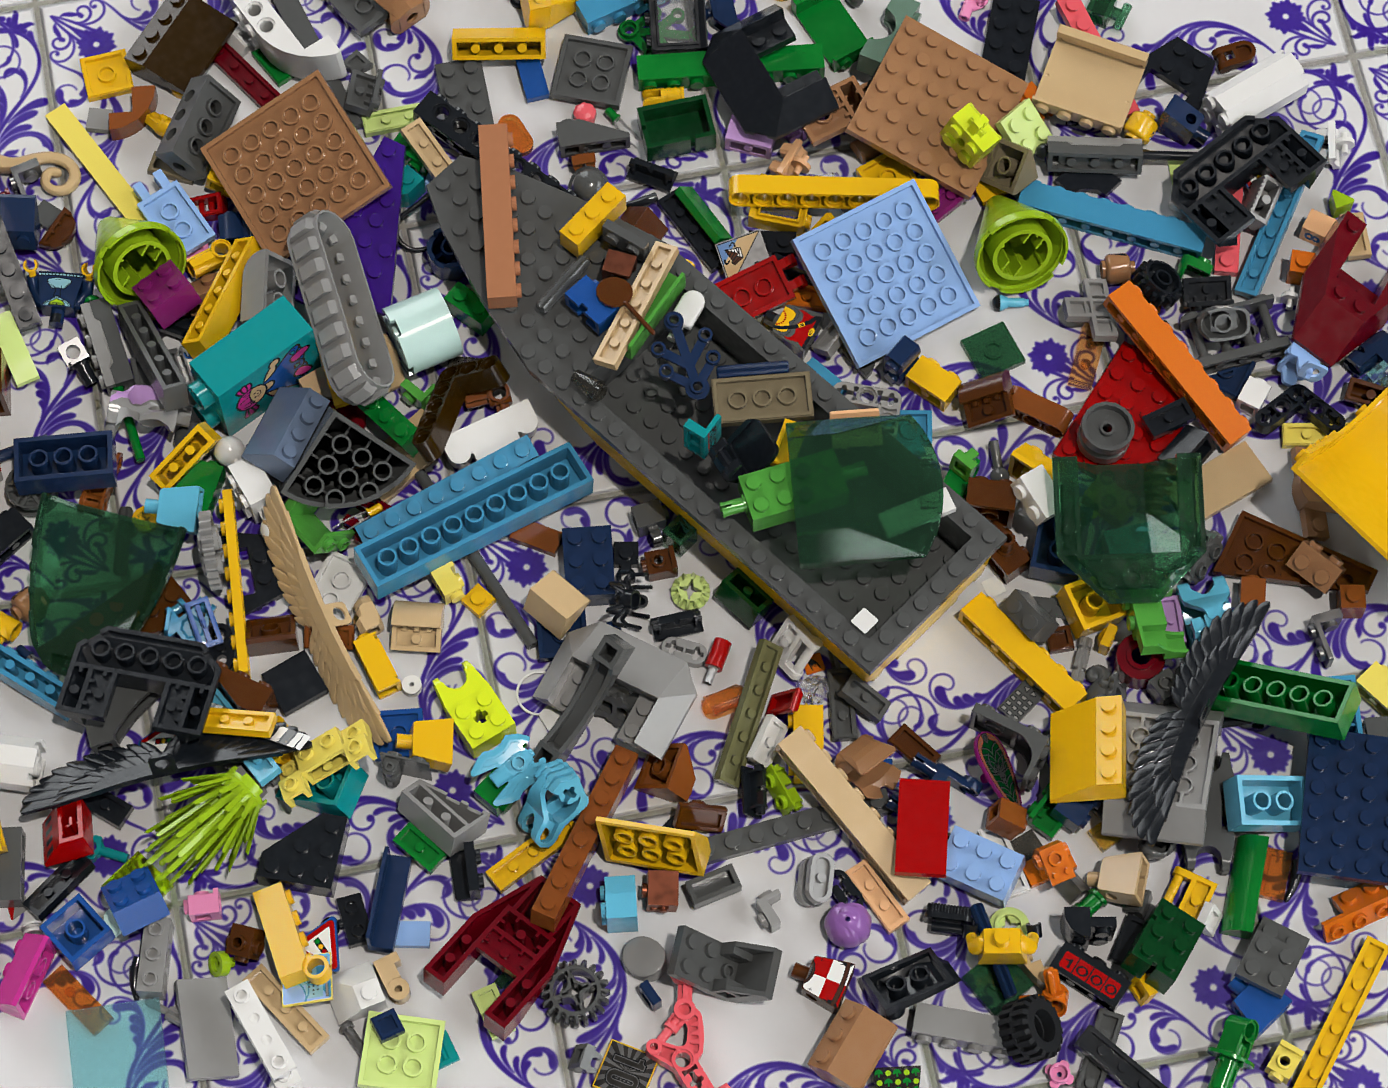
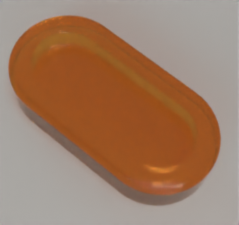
M512 114L501 117L498 124L507 123L508 132H513L514 147H510V149H517L522 156L529 155L534 147L533 138L521 120Z

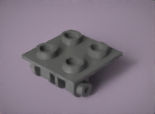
M395 751L380 752L382 771L388 787H397L402 775L432 781L430 764L424 758L418 756L407 758Z

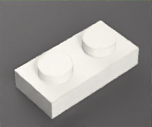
M766 714L746 758L754 764H763L764 769L772 764L777 754L775 748L784 739L789 729L788 726L773 714Z

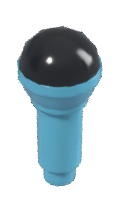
M999 294L993 298L992 305L995 310L1002 311L1008 307L1029 306V299L1008 298Z

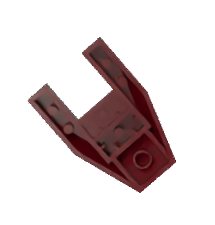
M1347 211L1334 222L1303 274L1291 337L1292 341L1329 368L1378 332L1388 321V271L1375 293H1373L1341 269L1367 226L1366 223L1350 211Z
M542 875L473 913L424 967L423 981L442 996L449 991L480 955L514 979L512 983L484 1013V1027L502 1041L519 1025L554 975L581 908V904L571 898L554 933L530 923L531 909L547 880Z

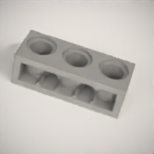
M164 917L143 928L136 992L140 999L151 998L153 1000L166 1001L174 935V924L171 918Z

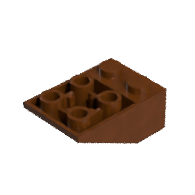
M215 660L222 670L217 688L233 709L276 712L278 703L270 684L261 680L256 682L250 679V676L240 670L234 672L228 669V666L223 662Z

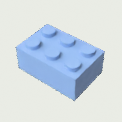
M955 825L947 843L946 878L937 879L1005 908L1026 865L1025 856Z

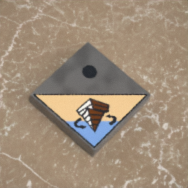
M760 229L715 244L726 278L769 257Z

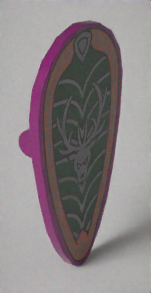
M988 731L980 732L974 740V753L983 771V774L980 776L981 782H989L999 799L1003 797L1022 806L1020 790L1006 749L994 734Z

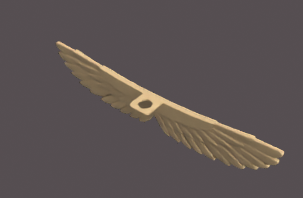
M276 485L270 487V493L266 494V506H263L266 519L263 520V524L267 525L269 529V537L265 535L263 537L269 549L267 554L275 567H272L273 573L279 580L277 581L278 586L284 592L282 594L283 598L291 604L288 608L292 614L297 616L294 617L296 622L302 626L305 625L312 628L309 651L310 654H313L314 665L318 666V673L329 690L333 704L338 705L341 717L346 718L349 726L363 719L370 727L372 743L375 742L380 746L384 745V742L390 743L392 738L380 716L381 712L361 680L362 677L336 630L337 626L350 624L352 622L351 616L343 602L324 603L304 550L300 546L289 511L286 510ZM334 608H338L343 612V620H339L334 616Z

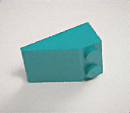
M349 764L315 785L308 781L313 796L308 798L302 793L294 798L295 804L321 814L327 813L351 819L369 775L361 767L355 770ZM279 788L275 797L284 801Z

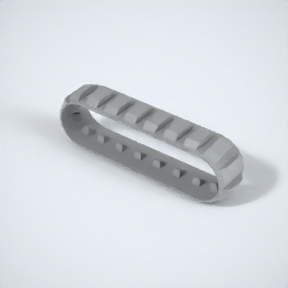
M316 209L293 222L287 237L289 254L330 386L344 402L353 406H367L388 394L395 376L392 360L350 229L336 213L329 210L320 211Z

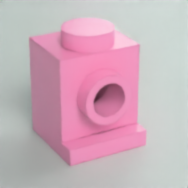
M218 887L213 888V893L197 891L194 895H189L188 899L183 900L184 913L189 915L192 923L222 919L221 894Z

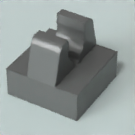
M589 1043L578 1044L575 1046L567 1069L575 1073H596L597 1069L591 1066L592 1059L596 1061L601 1060L602 1056L596 1051L595 1046Z

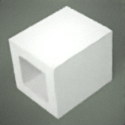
M1249 376L1237 398L1234 408L1255 419V414L1262 409L1272 386L1261 378Z

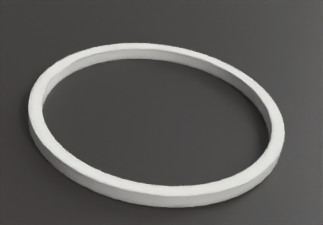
M534 671L525 675L518 683L516 689V699L519 706L526 713L533 716H539V713L531 712L521 704L518 696L519 688L526 678L535 674H545L546 671Z

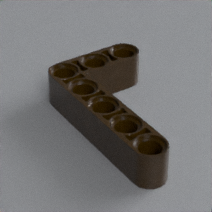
M492 355L457 364L441 372L412 440V443L425 462L435 461L442 455L466 395L498 388L509 380L510 374L498 356Z

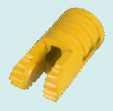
M684 86L642 91L643 106L685 98Z

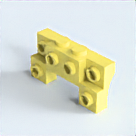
M360 719L342 731L335 726L311 740L312 748L293 752L295 758L280 766L282 773L279 774L281 781L278 782L283 800L293 808L296 806L294 798L304 793L308 798L313 796L308 781L315 785L349 764L357 770L360 768L358 760L367 755L373 761L377 759L369 725L363 719Z

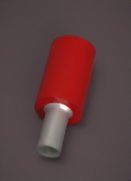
M714 638L705 662V667L708 671L703 682L706 685H712L716 672H722L732 645L726 639Z

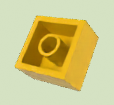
M1107 570L1064 585L1055 595L1075 639L1103 630L1109 623L1117 625L1127 615L1126 610L1123 611L1121 599Z

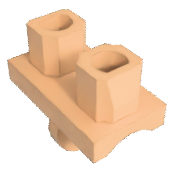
M795 139L793 144L783 143L780 148V155L784 159L782 162L777 160L771 162L769 170L772 175L799 176L800 173L806 174L810 171L811 166L807 162L810 157L802 146V140Z

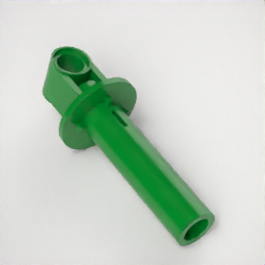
M1234 1014L1228 1016L1217 1048H1207V1053L1215 1057V1061H1217L1207 1088H1233L1240 1068L1254 1069L1255 1064L1249 1061L1248 1058L1259 1033V1024L1256 1020Z

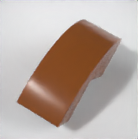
M155 85L132 87L131 112L109 113V131L112 141L128 138L141 131L147 125L145 123L146 115L155 112L158 104V94Z

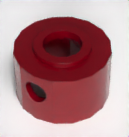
M1131 634L1118 645L1113 667L1114 670L1119 672V681L1125 683L1128 688L1136 690L1146 689L1148 681L1163 671L1166 659H1163L1162 654L1150 655L1151 659L1146 664L1140 665L1134 662L1131 654L1139 647L1137 640H1133Z

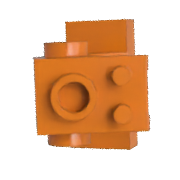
M1055 840L1034 849L1032 859L1026 861L1023 872L1031 889L1050 881L1053 887L1076 877L1074 870H1076L1077 865L1066 842L1062 843V841Z

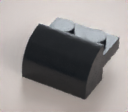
M1064 907L1060 919V930L1064 940L1069 943L1079 944L1085 951H1087L1090 941H1093V944L1104 945L1108 941H1112L1117 927L1116 917H1090V907Z

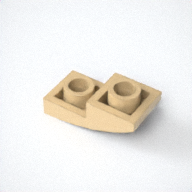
M1032 954L1027 955V964H1018V966L1034 985L1044 990L1046 985L1043 971L1048 969V966H1043L1041 959L1031 963L1033 956Z

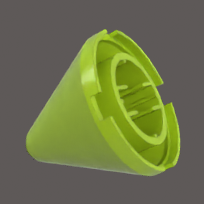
M1002 195L991 197L985 205L974 251V265L980 279L989 288L992 286L998 288L1001 293L1007 294L1027 292L1045 284L1054 276L1052 271L1059 263L1063 265L1067 257L1068 238L1062 225L1050 214Z
M112 216L105 217L99 222L94 259V282L98 291L111 305H121L139 300L132 287L170 259L181 273L184 274L187 261L186 250L181 239L168 226L158 222Z

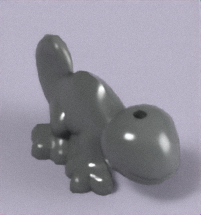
M1099 664L1088 668L1086 677L1092 684L1086 691L1088 693L1086 701L1095 697L1122 695L1124 702V699L1127 697V685L1125 683L1119 684L1118 670H1114L1111 673L1108 668Z
M614 683L594 714V717H606L615 728L620 725L623 726L627 719L623 711L625 710L630 713L639 694L634 692L630 694L626 688Z

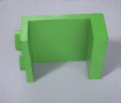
M290 498L285 502V508L289 511L297 536L314 554L343 551L350 545V540L355 534L353 529L331 532L314 514L318 507L302 504Z

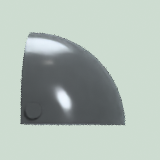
M327 406L295 468L285 481L281 483L279 492L292 500L315 507L328 509L354 507L375 500L396 487L409 475L416 463L330 406Z

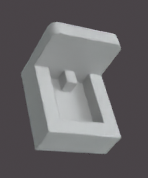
M778 889L773 892L771 890L763 892L756 901V909L759 912L757 918L763 928L768 927L771 934L779 930L781 925L780 919L771 906L781 898V893Z

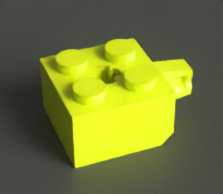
M971 102L954 114L940 132L944 143L952 147L957 153L959 160L970 169L991 153L1002 139L988 123L990 120L984 114L981 115Z

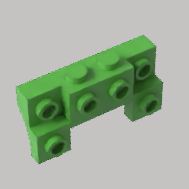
M1137 564L1122 565L1120 577L1125 596L1121 597V606L1123 611L1126 610L1127 629L1132 632L1133 640H1137L1140 654H1162L1163 659L1185 658L1189 649H1186L1184 631H1165L1167 621L1160 597L1171 596L1173 592L1167 578L1168 571L1147 570Z

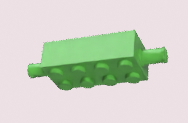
M830 449L738 476L740 497L719 502L720 511L723 512V518L745 512L752 531L756 532L848 505L849 490L846 482L866 477V466L864 467V462L860 461L842 467L839 465L834 449Z

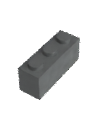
M22 826L2 827L8 852L0 854V908L24 907L22 903L25 896L26 834Z

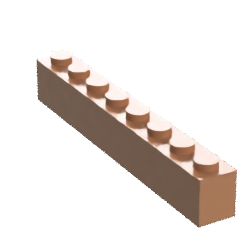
M507 123L478 125L488 309L518 307L517 298H522L521 283H516V276H521L520 261H515V254H520L519 239L514 240V233L518 232V219L513 218V211H517L516 196H512L511 190L516 189L515 175H510V168H515L514 153L509 154V147H514L513 132H508Z

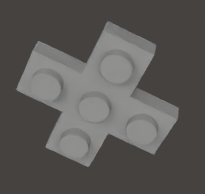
M1083 279L1081 283L1083 297H1064L1062 305L1066 322H1089L1093 342H1116L1119 336L1116 326L1117 322L1103 306V302L1109 295L1106 279Z

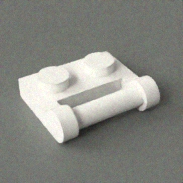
M795 615L786 618L772 640V643L784 648L778 665L791 679L796 681L801 679L804 674L803 670L809 660L823 645L822 640L817 636H813ZM804 643L807 647L794 665L791 660L801 644Z

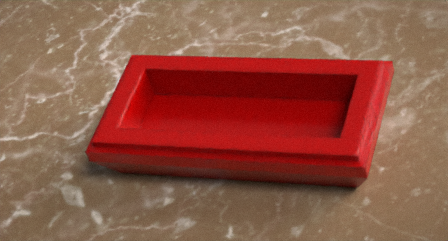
M798 687L772 694L765 716L766 714H773L777 717L798 711L803 696L801 688Z

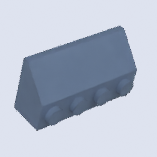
M279 387L241 457L281 482H284L295 468L330 400L311 388Z

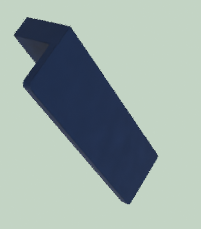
M388 846L384 848L366 932V942L370 951L393 953L412 867V857L391 855Z

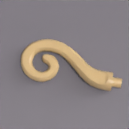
M52 151L32 153L20 157H7L0 154V174H12L11 167L33 158H37L39 165L54 164L66 169L69 178L66 183L59 186L51 184L50 180L53 177L58 178L62 176L60 168L49 167L42 172L40 184L42 189L49 195L57 197L69 195L78 188L81 182L79 166L65 154Z

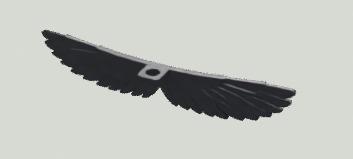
M1257 599L1251 600L1245 607L1244 602H1242L1233 611L1231 608H1228L1221 619L1219 616H1216L1212 620L1210 627L1206 626L1204 628L1200 642L1198 639L1193 642L1191 652L1188 651L1185 656V664H1180V676L1176 675L1175 687H1171V696L1180 710L1159 715L1155 719L1156 724L1149 729L1150 735L1143 740L1142 745L1144 746L1138 751V758L1132 766V771L1136 772L1128 782V786L1131 788L1127 793L1126 801H1131L1128 815H1133L1132 828L1135 829L1137 827V836L1140 840H1143L1146 836V841L1150 847L1155 845L1161 829L1167 821L1186 763L1205 720L1227 679L1258 633L1259 627L1270 608L1269 601L1258 605Z
M276 722L279 726L306 734L305 732L298 731V727L287 726L285 722ZM202 733L201 738L184 744H180L178 736L175 735L163 752L147 742H140V745L127 744V748L113 747V751L102 750L98 751V754L85 755L82 761L67 762V766L52 770V775L40 779V784L29 790L30 794L22 800V804L25 806L20 810V813L24 816L47 809L53 810L91 796L94 797L151 779L206 767L239 763L245 760L283 756V754L310 749L313 746L312 742L307 741L301 750L261 737Z

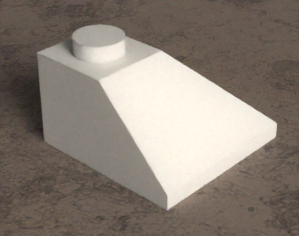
M370 961L332 975L333 1000H330L339 1027L349 1021L354 1022L367 1017L369 1011L380 1012L388 1009L384 994Z

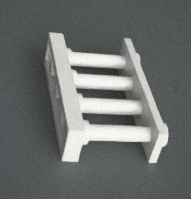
M248 979L224 991L231 1003L235 1016L275 1087L294 1088L301 1084L303 1081L296 1070V1064Z

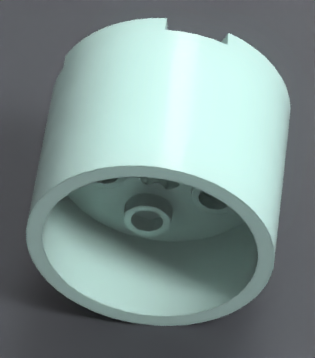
M436 287L382 308V312L385 314L382 317L388 335L398 356L402 358L400 362L408 376L463 355L462 343L454 320L444 298Z

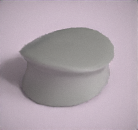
M645 936L635 937L627 942L622 952V961L625 967L638 980L656 981L667 970L668 961L664 948L652 938Z

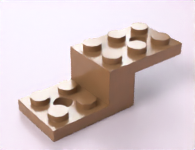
M853 75L830 86L839 109L830 113L829 118L826 120L818 119L802 127L813 147L845 132L865 94L868 82L859 85Z

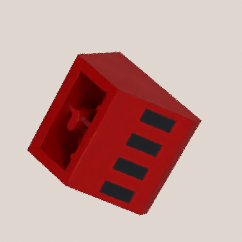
M83 799L53 809L42 824L44 865L49 867L94 854L92 813Z

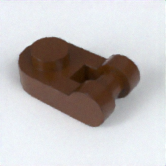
M1243 40L1218 47L1211 54L1214 60L1218 62L1217 68L1220 74H1225L1232 69L1252 63L1255 58L1256 47L1253 43ZM1231 55L1232 59L1227 60L1225 56Z

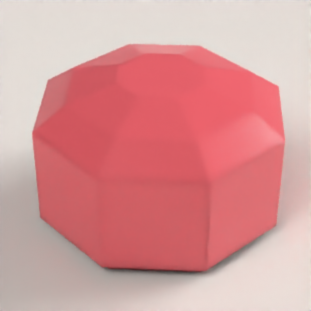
M582 102L575 106L573 118L574 120L581 119L594 123L597 115L596 109L592 104Z

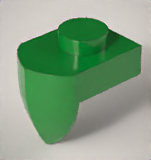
M1183 254L1177 273L1181 281L1187 270L1202 277H1211L1214 266L1205 257L1198 256L1196 258L1189 254Z

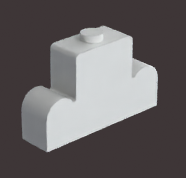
M527 398L451 433L444 449L445 456L450 465L458 469L465 468L470 464L471 459H474L476 462L520 437L528 435L531 438L534 436L538 428V419L529 399Z

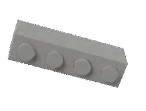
M920 1002L916 1004L911 1039H916L917 1043L929 1045L931 1042L941 1044L942 1047L947 1049L962 1047L967 1048L968 1052L981 1054L982 1051L990 1052L998 1058H1008L1009 1056L999 1036V1016Z

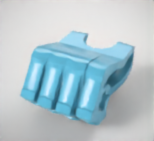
M1222 575L1212 577V588L1207 594H1201L1192 590L1188 583L1176 586V595H1179L1183 622L1190 647L1196 639L1200 642L1204 628L1206 626L1209 628L1216 616H1219L1221 619L1224 612L1231 608L1229 587Z
M560 758L546 764L543 763L536 771L534 776L537 778V781L528 791L526 803L518 816V825L525 832L531 833L532 840L539 847L543 848L552 846L563 828L583 811L589 803V798L583 789L580 778L574 769ZM549 790L554 795L546 801L545 794ZM534 816L533 823L526 825L528 818ZM545 828L549 830L548 836L540 840V836Z

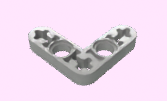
M838 382L834 385V388L840 393L842 390H846L845 397L857 408H878L880 421L890 419L894 424L889 429H882L895 439L902 404V397L897 391L851 382ZM854 391L857 392L856 400H853ZM864 393H869L874 399L870 403H865L860 399V396ZM878 395L881 396L880 405L877 404ZM889 398L894 399L892 406H888L887 401H889Z

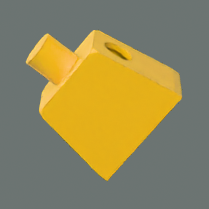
M454 719L415 721L411 726L410 734H396L395 748L409 749V758H412V756L424 758L426 762H429L431 769L449 772L453 759Z

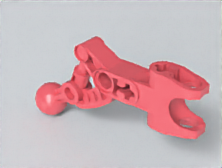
M671 977L672 981L677 985V1002L674 1005L673 1013L663 1024V1031L656 1039H651L647 1042L645 1054L651 1060L671 1071L682 1088H698L696 1085L691 1086L692 1078L696 1083L701 1082L700 1088H714L698 1062L703 1054L704 1026L702 1015L692 1002L693 986ZM686 1024L687 1041L684 1046L666 1043L672 1034L676 1035L681 1027ZM684 1057L689 1061V1065L680 1067L676 1064L675 1060ZM725 1083V1084L721 1085V1086L718 1087V1088H731V1087H730L727 1083Z

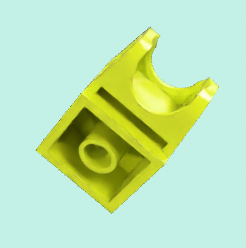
M464 661L461 663L462 669L466 674V682L463 686L455 689L449 688L438 678L432 680V684L448 719H454L455 731L475 759L484 751H488L500 744L505 735L516 734L517 731L516 723L489 683L468 661ZM481 719L486 720L484 723L480 722Z

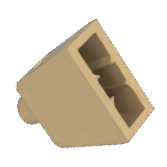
M1143 852L1105 857L1102 859L1100 872H1088L1087 885L1088 887H1097V890L1107 902L1142 907L1150 863Z

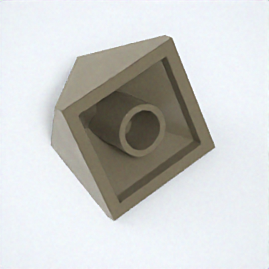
M1002 138L991 153H989L987 167L980 181L1016 195L1038 178L1032 150Z

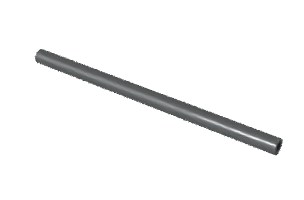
M424 469L415 473V478L423 490L434 484ZM477 550L467 555L527 648L533 649L536 647L538 640L479 551Z

